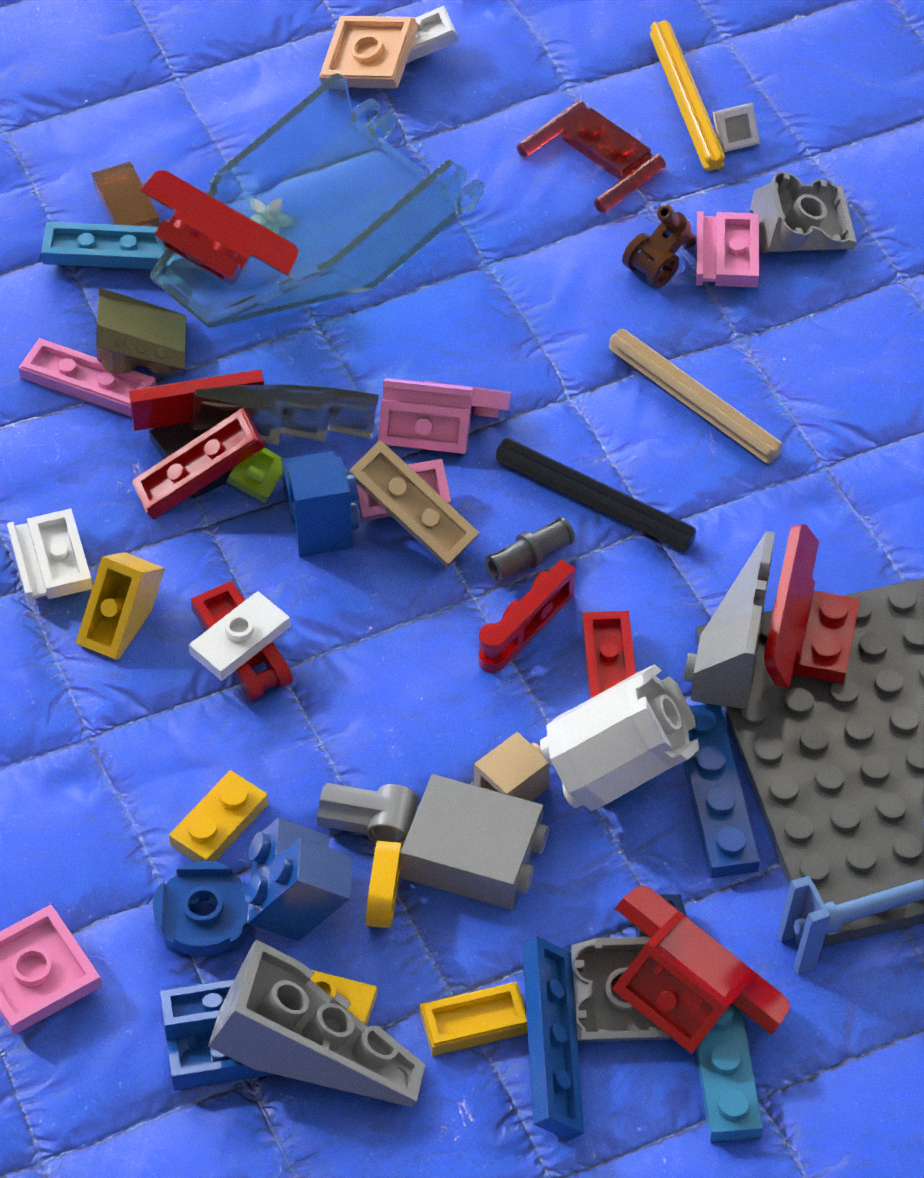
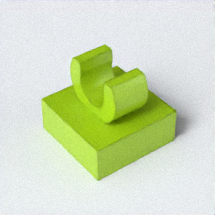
M263 448L235 466L226 482L266 504L282 475L281 459L283 458L271 450Z

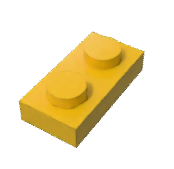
M229 770L169 834L170 846L194 862H216L269 805L268 794Z

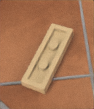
M381 440L348 472V474L354 473L356 483L446 568L479 535V532Z

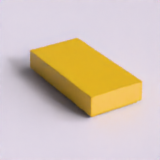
M517 982L420 1004V1016L432 1056L528 1034L526 1009Z

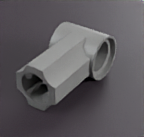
M326 783L322 788L319 799L317 823L318 826L367 834L368 838L375 844L377 841L402 843L403 845L420 800L413 790L397 784L383 785L378 791Z

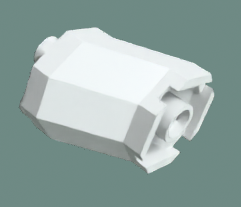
M655 664L630 676L579 706L560 714L546 725L547 736L540 740L541 753L550 765H553L563 783L564 796L572 807L578 808L584 805L591 811L600 808L671 767L687 761L699 750L698 738L690 742L688 734L689 730L696 727L694 714L677 682L670 677L660 680L656 676L662 670Z

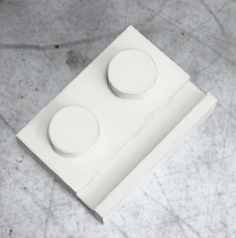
M72 509L27 518V523L14 526V522L7 523L27 604L34 603V598L47 596L48 599H53L92 589L91 575Z

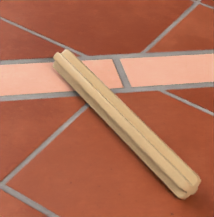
M619 329L610 337L609 349L759 459L765 463H772L775 458H778L782 452L781 441L626 329Z

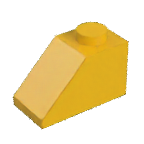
M126 552L102 556L75 643L115 660L120 659L152 612L165 568Z

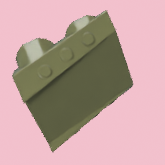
M99 287L96 337L97 360L102 361V365L107 371L127 373L136 366H143L156 374H171L176 371L185 372L186 315Z

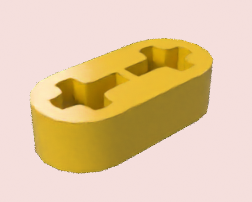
M377 841L366 908V926L392 928L401 873L400 852L403 847L402 843Z

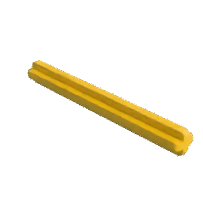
M663 20L660 23L655 21L650 26V37L702 166L709 172L714 169L720 170L724 167L725 155L673 28L667 20Z

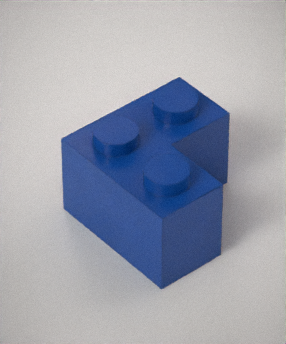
M335 451L281 459L283 489L299 557L353 548L352 530L359 529V518L356 504L351 501L358 500V491L354 473L348 474L347 468L344 467L342 456L336 457Z
M278 817L262 832H258L253 837L248 852L249 859L252 860L251 879L245 892V900L249 903L247 924L300 941L350 899L352 856L329 848V835Z

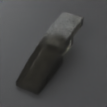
M287 384L237 385L195 390L191 428L208 431L243 408L251 416L264 443L278 445L281 433L325 442L328 430L371 439L375 426L379 395L330 387Z

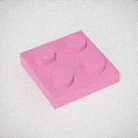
M52 904L0 931V1016L13 1036L102 987L100 975Z

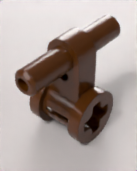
M663 205L658 209L657 217L661 223L652 235L649 236L646 233L637 235L628 244L622 257L624 266L630 270L637 269L647 276L648 283L655 288H661L666 285L676 273L679 266V257L675 253L681 246L691 248L696 243V236L691 231L692 227L688 219L682 213L675 212L669 205Z

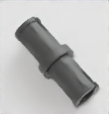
M558 517L553 522L533 533L525 531L516 537L514 543L494 554L487 555L485 557L486 569L495 581L502 582L507 577L528 566L535 568L544 562L546 556L575 541L573 528L565 518L561 519V517Z

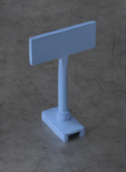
M810 875L792 880L777 936L780 942L795 939L799 947L793 966L797 975L816 969L825 935L839 931L842 928V924L923 900L924 879L835 905L833 902H823Z

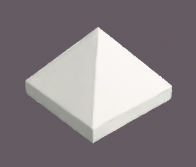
M753 103L713 112L716 134L723 152L760 144Z

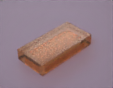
M131 161L91 173L93 185L113 225L159 227V216L150 198L140 192L139 189L143 184Z

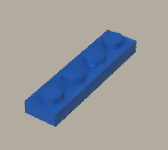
M714 704L689 706L694 714L696 724L695 728L688 731L689 741L691 742L698 738L699 750L687 761H684L683 766L710 877L717 878L759 872L760 859L721 706Z
M535 936L522 943L533 1124L567 1140H571L584 1134L571 952Z

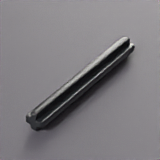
M505 438L497 448L496 460L673 547L687 551L695 540L696 528L515 440Z

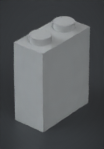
M432 774L400 852L401 879L513 910L519 892L527 894L534 874V866L530 865L533 854H542L547 842L549 826L543 825V805Z

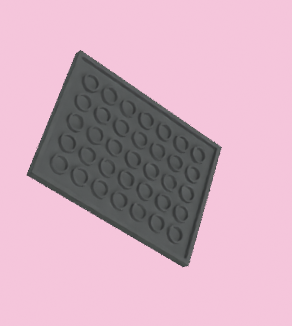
M924 578L843 595L860 599L844 684L792 674L790 688L776 686L764 664V652L773 610L763 612L748 709L721 706L788 886L790 887L792 880L810 875L824 903L833 902L835 905L924 879V826L922 824L924 819ZM707 625L696 627L695 640L698 646L700 635ZM924 899L844 923L839 931L825 935L822 947L924 924Z

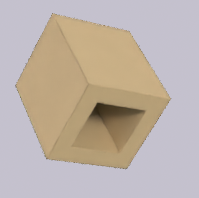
M516 732L474 763V786L532 801L549 788L550 764L543 757L538 744L534 742L530 744L522 735Z

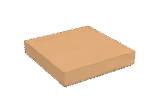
M340 16L319 75L322 86L398 89L418 29L415 17Z

